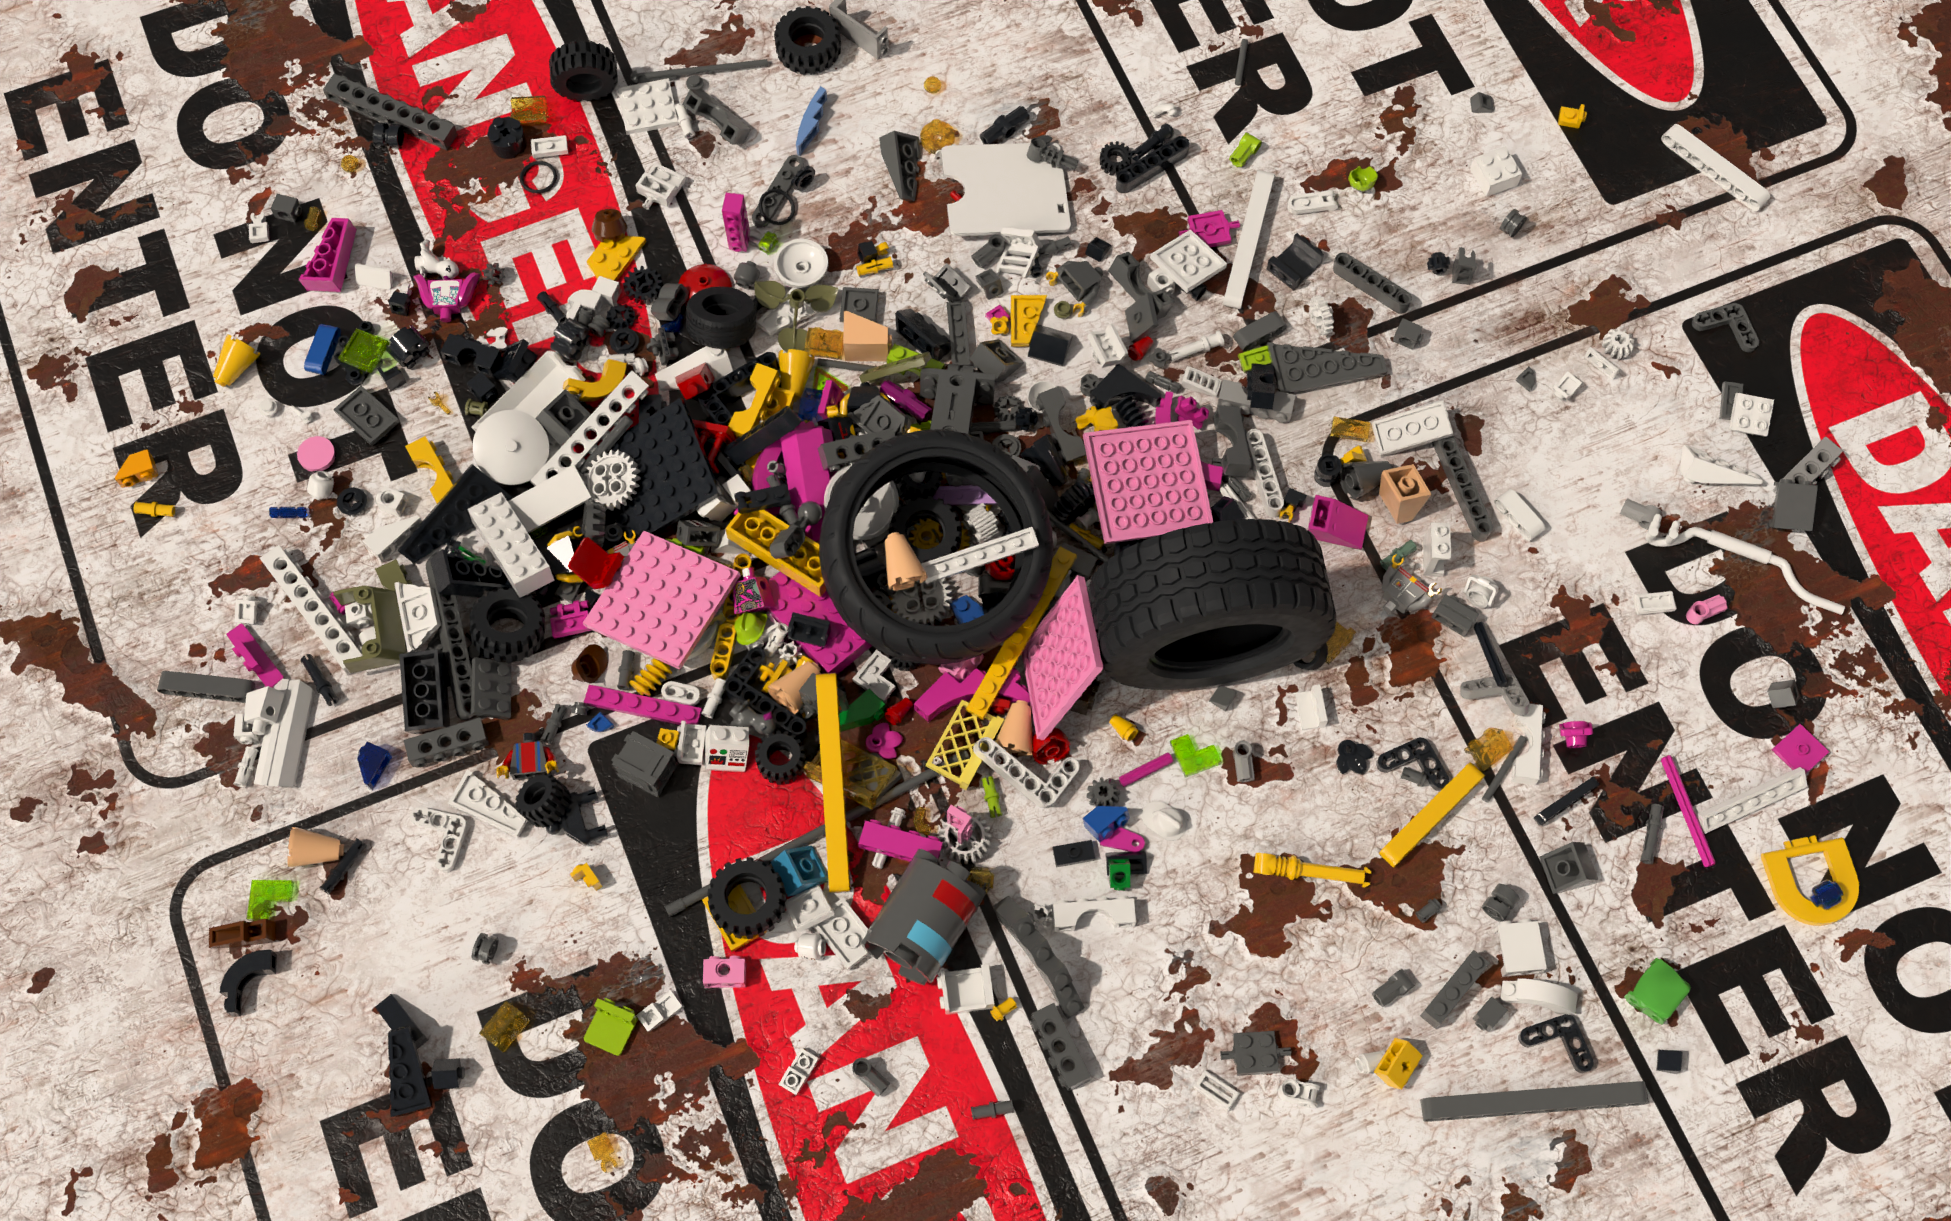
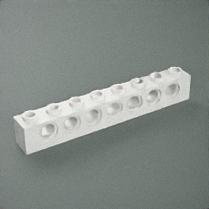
M631 371L530 480L531 483L536 486L546 481L550 472L560 473L573 465L579 469L586 461L584 459L588 453L592 454L598 447V442L601 439H605L610 433L609 430L618 424L622 416L626 412L630 414L636 407L634 403L638 399L643 400L649 393L647 391L649 385ZM632 390L634 397L628 399L624 396V392ZM618 403L621 405L622 410L614 412L611 406ZM601 417H606L609 419V424L602 426L598 421ZM594 431L597 437L590 440L586 437V433ZM580 444L584 447V451L582 453H575L573 450L574 446ZM569 458L572 463L569 467H563L560 463L561 460Z
M279 545L260 557L261 561L345 673L350 675L351 673L343 664V660L361 657L362 647L354 645L355 638L349 631L345 633L342 629L345 625L339 617L335 619L332 616L335 612L328 603L326 605L323 604L322 600L324 598L318 590L313 591L311 587L314 584L308 576L303 577L301 575L303 570L297 562L295 564L292 563L291 559L293 557L287 549L282 550ZM287 565L285 569L280 570L283 566ZM308 593L305 597H301L302 594ZM318 606L315 611H311L312 608ZM325 620H329L327 624L322 625ZM339 634L336 639H332L334 635ZM350 648L348 652L343 653L344 649Z

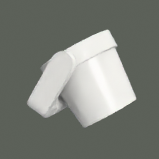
M1472 575L1468 578L1463 593L1466 594L1467 599L1473 605L1479 608H1485L1487 605L1491 607L1497 595L1498 586L1489 577Z

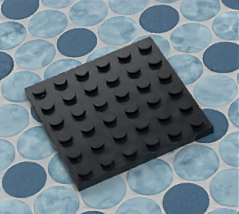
M682 398L677 399L628 429L610 449L614 452L617 450L622 453L625 452L634 458V462L638 464L636 468L640 470L636 474L641 478L636 481L640 486L634 488L637 494L630 495L632 501L626 499V506L620 504V509L614 507L612 511L617 525L623 531V542L626 541L627 544L629 541L625 539L624 532L626 537L631 538L633 537L632 530H634L636 535L635 541L638 540L643 531L655 535L722 495L686 403Z

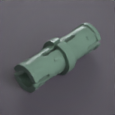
M1409 540L1401 547L1395 548L1390 555L1380 561L1381 566L1387 571L1389 565L1393 564L1392 557L1397 554L1395 557L1397 563L1401 562L1403 557L1405 560L1409 554L1417 550L1416 544Z

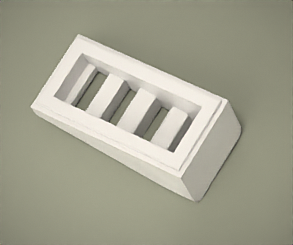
M1187 366L1181 387L1217 397L1222 380ZM1204 381H1207L1206 387L1203 386ZM1211 383L1215 384L1213 390L1210 389Z

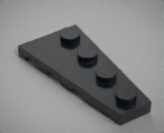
M410 1025L390 1030L388 1032L390 1116L394 1117L430 1107L433 1103Z

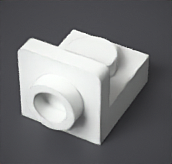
M243 595V598L236 599L234 622L256 624L257 604H261V600H257L255 596Z
M244 713L236 714L234 737L241 744L248 745L252 744V742H258L259 737L250 732L251 724L244 721Z

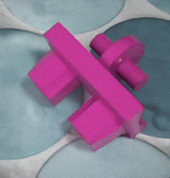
M1182 395L1178 397V405L1175 408V412L1178 414L1177 420H1192L1195 428L1198 430L1202 428L1203 421L1208 418L1209 410L1205 407L1198 409L1196 407L1197 402L1192 396L1189 398H1185Z

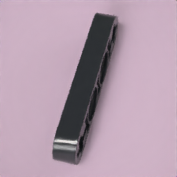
M1594 776L1539 812L1533 819L1539 826L1545 824L1600 786V783Z

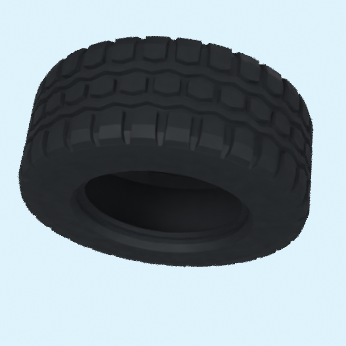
M1238 519L1205 523L1170 531L1144 540L1119 552L1103 563L1093 574L1088 592L1105 672L1112 680L1134 688L1180 690L1209 687L1252 678L1285 667L1310 655L1332 637L1337 617L1320 544L1309 530L1293 523L1269 519Z

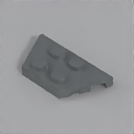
M878 395L871 399L869 403L861 405L856 411L847 414L852 421L867 433L871 434L893 429L895 436L906 434L908 417L883 396Z

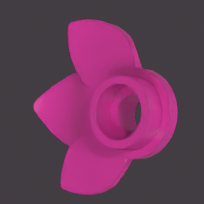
M880 723L873 728L872 734L866 738L865 745L869 752L878 753L885 759H892L897 757L894 748L901 744L903 737L898 732L890 731L888 723Z

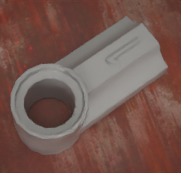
M1628 498L1620 512L1621 515L1639 522L1638 524L1646 530L1649 529L1654 515H1661L1662 513L1656 506H1644Z
M1243 740L1237 742L1233 750L1237 782H1249L1255 779L1251 755L1252 747L1249 742ZM1243 748L1247 751V754L1241 755L1237 750Z

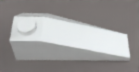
M706 346L657 372L655 377L661 391L680 390L675 377L705 362L715 377L713 382L729 374L733 369L726 350Z

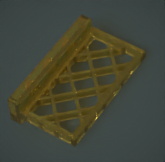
M841 740L842 765L846 773H843L844 796L873 809L877 804V797L897 768ZM819 751L811 763L807 762L804 770L808 778L822 784L821 766L817 765L821 760ZM851 751L856 753V758L845 760L844 753ZM867 759L872 761V766L861 767L860 761ZM858 762L859 769L848 772L847 765ZM884 767L889 769L885 775L878 776L876 769ZM874 770L876 777L864 780L863 773ZM861 774L862 781L855 783L850 781V776ZM877 782L878 786L874 792L867 790V784Z

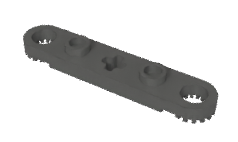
M799 155L789 156L768 190L781 189L788 194L792 188L791 180L793 175H796L797 171L804 167L802 157ZM796 161L799 163V165L793 167L790 165V163ZM770 193L764 198L762 207L769 219H772L785 199L784 195ZM758 204L752 214V221L755 226L762 228L768 226L769 222L766 220H756L761 215Z

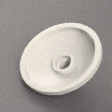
M795 239L779 248L774 258V269L778 278L785 284L797 288L809 287L818 283L826 274L828 257L825 250L818 243L808 239Z

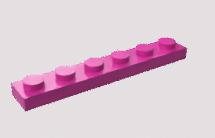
M590 684L584 699V703L588 706L681 725V721H686L687 724L698 725L702 713V708Z

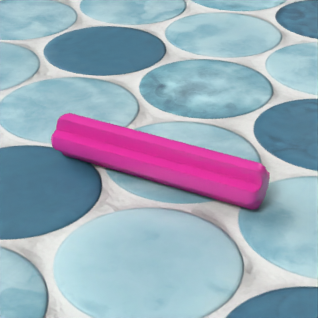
M1165 753L1120 776L1119 782L1125 787L1171 764L1173 758L1170 753Z

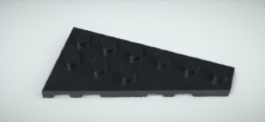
M471 464L398 549V552L414 564L436 548L448 543L456 532H459V535L474 527L467 509L501 492L507 501L513 499V497Z

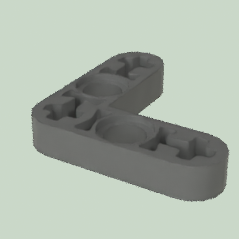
M1732 303L1699 312L1692 320L1693 328L1698 331L1729 324L1740 348L1745 352H1753L1759 344V339L1750 320L1740 304ZM1720 314L1722 320H1716L1713 315ZM1742 324L1747 330L1741 331L1737 325Z

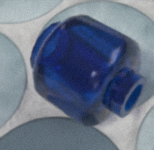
M1825 880L1812 888L1813 896L1810 899L1816 907L1820 906L1824 910H1829L1841 903V896L1844 894L1835 881Z

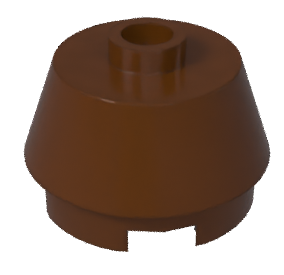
M604 209L596 213L592 232L595 239L600 242H604V239H613V242H617L625 237L628 226L618 210Z

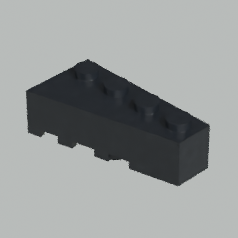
M441 549L430 560L438 594L482 597L484 595L486 597L490 591L496 592L500 588L504 590L513 588L503 570L493 565L485 566L481 564V561H470L464 559L462 555L449 554L444 549Z

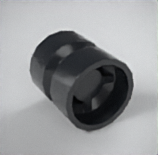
M376 122L373 129L374 144L379 146L389 144L390 147L401 148L404 142L403 125L390 124L389 126L387 123Z
M1325 454L1319 458L1314 472V479L1320 486L1330 487L1337 482L1342 467L1340 459L1333 454Z

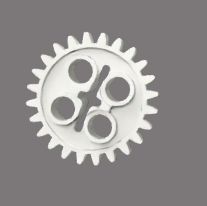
M610 450L608 454L604 451L603 457L597 455L598 461L592 460L593 466L587 467L589 473L584 474L587 477L584 483L587 485L586 487L593 498L589 502H600L605 507V511L607 509L613 511L614 507L620 509V504L626 506V499L632 501L631 494H637L634 488L640 486L636 483V481L641 479L636 475L640 470L636 468L638 464L634 462V458L625 452Z
M945 578L928 584L925 581L920 583L918 580L915 586L897 590L894 595L890 596L893 598L891 600L892 605H894L892 610L910 621L923 623L924 625L930 622L934 625L935 619L941 621L940 615L946 616L945 610H950V603H952V597H950L952 592L949 590L950 585L949 583L946 584ZM918 584H921L925 608L924 613L921 612V605L919 601V593L917 587ZM929 586H932V587H933V588L930 589V590H926V589H925L926 587H929ZM908 590H914L912 593H907ZM931 603H935V604H936V605L933 606V607H929V606H928V605L931 604ZM912 606L917 607V608L914 609V610H910V609H909V608L912 607Z

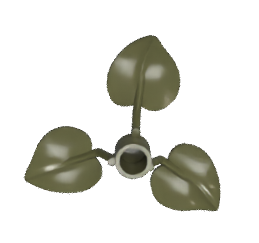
M755 281L754 284L755 296L764 308L776 309L779 306V302L785 303L787 300H789L790 306L794 308L793 329L784 328L778 335V343L787 353L788 349L804 351L808 344L806 330L796 329L798 309L803 306L804 301L806 304L811 303V308L814 311L826 312L833 307L838 294V288L814 285L809 287L805 294L802 290L795 289L785 298V288L779 282Z

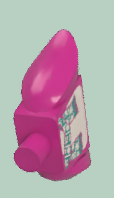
M473 272L464 281L462 279L428 280V283L421 274L413 277L417 282L423 304L427 308L433 309L435 314H440V321L450 322L451 314H459L461 309L470 303L481 274Z

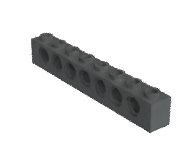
M333 74L323 88L327 100L381 123H387L389 126L390 124L403 125L404 133L446 151L458 135L452 122L444 121L434 114L425 113L420 108L411 107L404 101H397L390 95H383L373 88L364 87L359 82L350 81L345 76Z

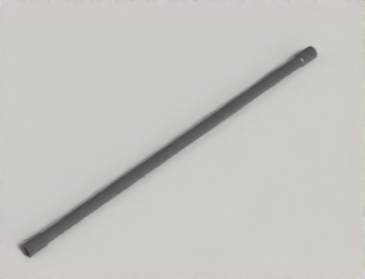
M966 750L959 752L962 761L970 759ZM956 754L947 759L948 764L959 762ZM943 761L936 766H944L945 762ZM928 769L889 789L875 804L868 800L847 811L846 823L934 778L939 773ZM825 824L758 859L765 861V865H768L784 850L799 848L826 834ZM710 884L664 906L669 917L707 897L708 889L711 888Z

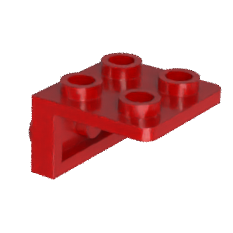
M586 537L583 538L568 563V568L594 590L607 588L613 582L615 573L621 568V562L625 556L620 552L608 554L593 540Z

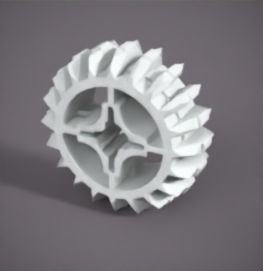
M972 811L969 813V816L972 817L973 825L971 830L974 833V829H978L982 837L980 843L976 841L972 833L968 841L964 840L962 844H959L958 829L947 822H942L943 828L939 829L941 835L938 838L940 842H943L942 849H945L943 854H950L949 860L951 861L956 857V863L958 864L961 862V859H964L966 865L968 864V859L975 863V857L977 856L979 859H982V853L987 854V847L991 846L989 839L992 838V834L988 833L990 826H985L986 820L980 821L981 816L979 814L974 818ZM950 832L957 839L955 847L949 842ZM965 847L972 848V850L962 851V849Z

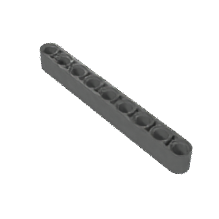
M436 552L426 562V572L429 586L435 590L441 626L438 629L443 652H445V662L456 714L461 720H469L474 715H471V712H467L464 706H467L471 711L472 670L456 596L438 594L430 562L438 553ZM441 597H445L448 602L443 601ZM445 615L450 616L451 620H448ZM449 633H452L455 636V639L452 638L449 635ZM453 651L457 652L459 657L455 656ZM457 669H459L463 673V675L458 674ZM461 688H464L467 694L463 693Z

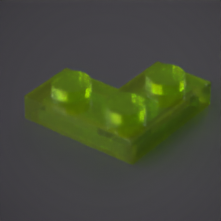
M1188 734L1170 740L1171 748L1185 778L1222 763L1214 745L1196 751Z
M252 880L247 920L269 919L271 902H292L294 882L292 880Z

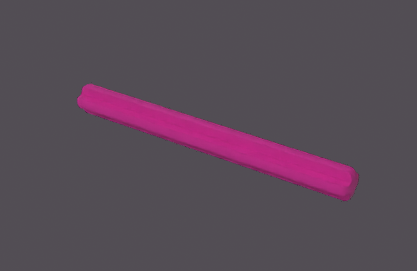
M1671 755L1665 756L1661 759L1662 765L1703 865L1705 867L1713 866L1715 859Z

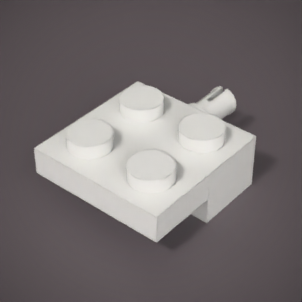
M654 163L649 172H644L636 184L637 193L647 197L642 206L649 210L653 202H657L668 207L685 183V176Z

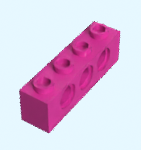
M726 192L722 216L729 250L747 252L750 228L744 195Z

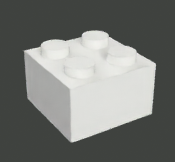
M1506 146L1474 157L1470 168L1486 197L1518 186L1522 176L1520 169Z

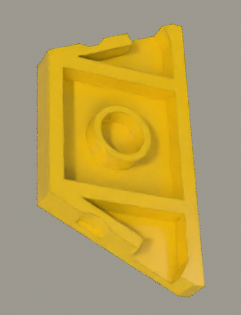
M625 236L617 242H613V239H604V242L598 245L586 261L587 265L594 273L596 279L602 276L617 282L645 245L646 238Z

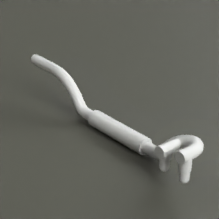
M1660 514L1654 515L1645 536L1649 544L1658 547H1668L1683 543L1692 537L1707 540L1708 544L1763 564L1770 563L1780 567L1785 580L1798 597L1815 606L1840 615L1843 614L1845 606L1805 590L1795 578L1788 561L1771 554L1772 551L1715 530L1710 532L1702 528L1693 527L1678 534L1680 522L1676 520L1672 523L1665 538L1656 537L1662 516Z

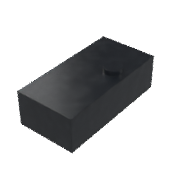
M434 649L399 654L405 732L416 734L449 727L450 715L445 652Z

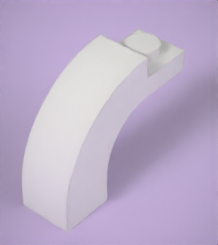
M1518 979L1517 981H1503L1500 1001L1503 1003L1539 1005L1552 1010L1556 1014H1575L1578 994L1557 984L1532 979Z

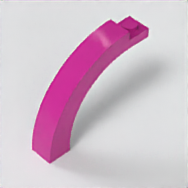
M1166 391L1165 398H1161L1160 407H1156L1154 424L1171 422L1170 413L1173 392ZM1201 461L1206 489L1219 492L1223 468Z
M803 421L796 428L798 430L812 429L815 425L812 421L808 423ZM778 439L761 451L753 472L752 491L770 487L766 478L772 474L774 477V473L769 472L767 465L773 460L777 462L782 452L781 439ZM780 506L764 509L775 517L780 514Z

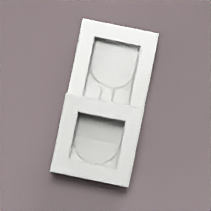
M670 990L657 1002L651 1003L636 1016L646 1030L650 1032L685 1006L674 991Z

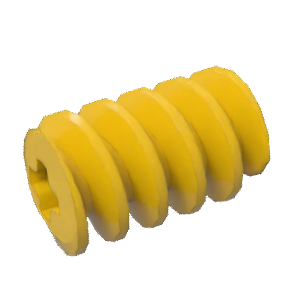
M654 658L651 659L652 665L646 664L647 671L641 669V676L635 675L636 682L630 680V685L640 695L650 696L649 689L655 691L654 684L661 685L660 678L666 680V672L672 674L668 664Z

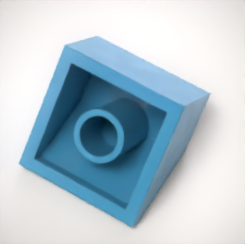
M812 845L784 850L771 861L775 872H778L781 876L788 897L795 896L818 884L822 885L829 881Z

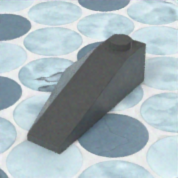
M892 131L879 137L881 155L899 198L914 202L917 189L915 178L916 173H919L917 162L921 157L919 137Z

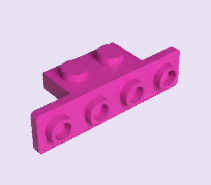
M242 623L226 634L235 646L232 648L238 658L242 656L245 659L243 662L244 666L249 672L253 670L266 687L274 688V685L280 680L285 679Z

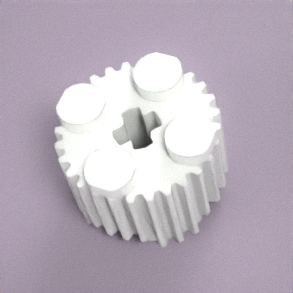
M984 503L964 514V520L961 521L967 531L970 530L973 535L971 538L974 544H982L1003 535L1002 530L998 531L996 527L998 520L993 512H987L984 509L986 507Z

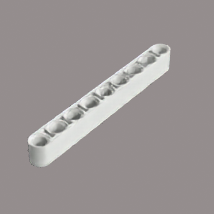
M1257 170L1223 301L1224 306L1241 309L1275 173Z

